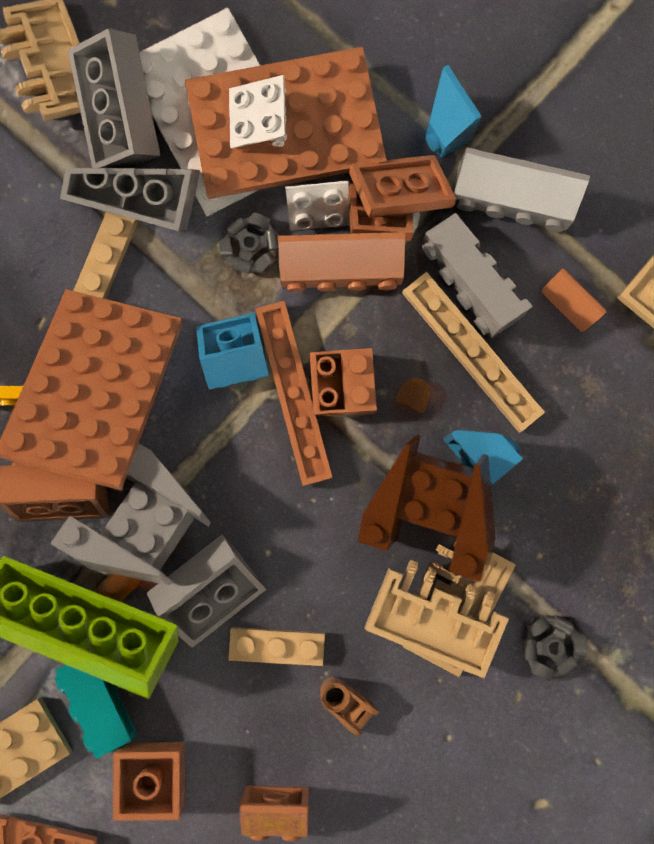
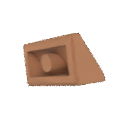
M563 268L541 290L542 294L581 332L586 331L607 312Z

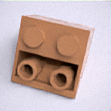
M372 348L310 352L314 415L358 416L376 413Z

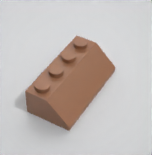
M405 232L278 236L281 288H287L288 292H304L305 288H318V291L330 292L335 291L336 287H348V290L361 291L365 290L366 286H378L380 290L396 289L397 285H402L405 263Z

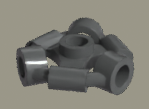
M252 213L250 217L245 219L239 217L225 228L227 232L222 239H219V247L222 260L225 259L232 264L231 268L247 274L251 272L265 274L276 265V254L279 251L278 233L276 230H273L269 218L259 213ZM249 225L257 231L265 232L263 236L255 235L248 232L247 227ZM231 239H237L240 244V254L235 257L233 256ZM267 250L268 253L261 256L255 264L252 262V258L258 252Z
M539 615L526 624V638L522 639L524 660H528L531 667L530 672L548 681L553 677L560 675L563 678L578 667L577 662L582 655L587 654L585 636L574 629L573 623L556 615L553 618ZM550 626L552 631L546 638L540 641L534 638ZM566 636H570L571 656L565 652L564 640ZM543 655L554 660V669L536 661L538 656Z

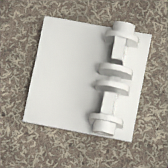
M284 75L229 88L231 149L269 140L272 141L273 146L280 147L284 145V141L287 140Z
M348 181L285 187L290 231L349 225Z

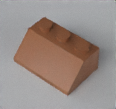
M13 462L12 465L0 466V507L16 521L68 519L69 516L74 519L110 517L106 486Z

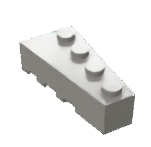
M456 213L425 233L422 241L424 253L431 261L435 259L441 268L439 272L442 279L447 285H453L458 293L456 297L460 305L465 310L469 309L476 318L474 324L482 335L487 334L489 339H492L519 321L533 307L527 298L522 301L518 299L514 291L517 286L509 277L506 279L500 277L497 262L486 252L481 254L478 250L481 247L479 240Z

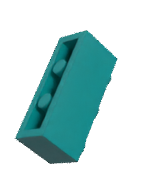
M66 664L55 670L57 675L55 677L56 685L62 694H66L70 703V715L75 723L79 722L84 733L82 736L83 743L90 753L93 752L96 759L131 742L138 734L114 684Z

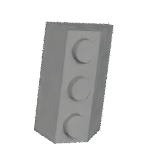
M220 535L168 576L172 581L170 586L157 584L147 592V595L157 617L178 626V636L193 648L262 594L266 588L239 552L223 535Z

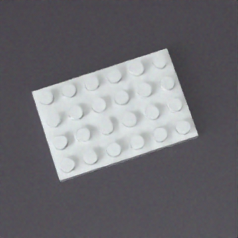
M226 8L139 52L151 112L179 167L181 169L200 170L195 196L206 217L258 191L208 199L185 84L186 79L260 66L229 8Z

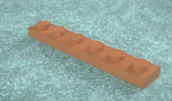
M285 300L255 308L302 486L332 479V473L317 418L313 412V404Z

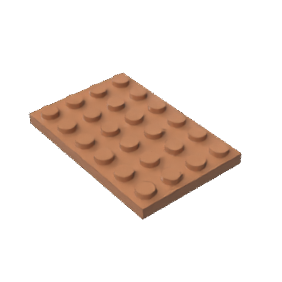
M363 46L185 80L208 199L349 173L353 163L387 162ZM284 75L286 89L285 106L287 108L285 113L287 116V140L284 141V145L276 147L269 140L231 149L229 88Z
M65 289L1 436L0 458L122 490L183 326L182 318Z

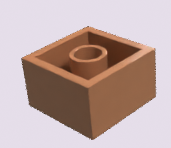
M185 742L127 743L117 748L113 753V821L180 820L185 809Z

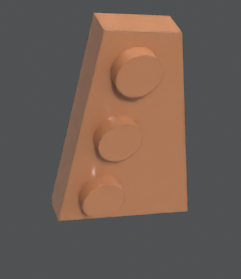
M0 814V844H99L97 836Z

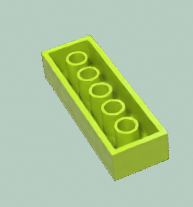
M2 556L0 559V638L138 695L150 698L178 644V626L176 624L8 557Z

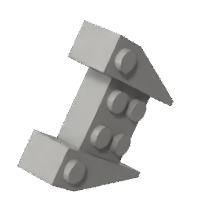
M138 444L126 479L135 484L102 532L99 534L69 516L51 541V544L89 569L170 586L172 581L160 572V569L194 519L208 527L211 522L155 454L148 448Z

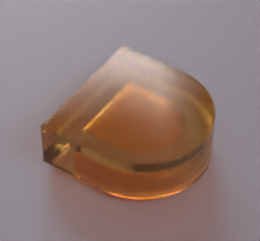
M408 379L402 384L395 403L423 414L430 398V388L422 379Z

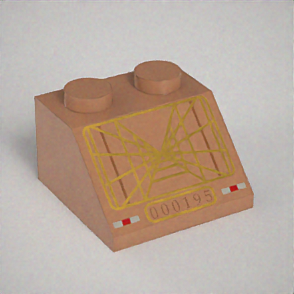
M246 785L240 804L242 836H249L252 840H266L269 836H282V839L286 841H298L301 837H307L309 787Z

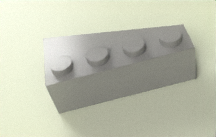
M65 168L60 199L168 229L184 231L188 230L200 170Z

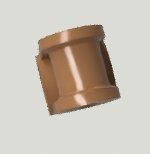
M329 677L320 686L322 705L357 737L362 735L361 729L373 715L377 716L380 712L370 700L361 693L356 692L339 677ZM334 687L341 689L343 695L339 700L331 701L326 697L329 689Z

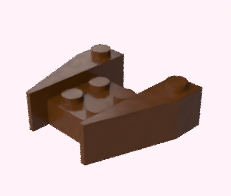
M415 435L404 446L365 509L357 542L388 551L399 537L402 520L457 537L449 572L481 582L489 567L496 540L488 455L483 454L473 469L418 453L421 436Z

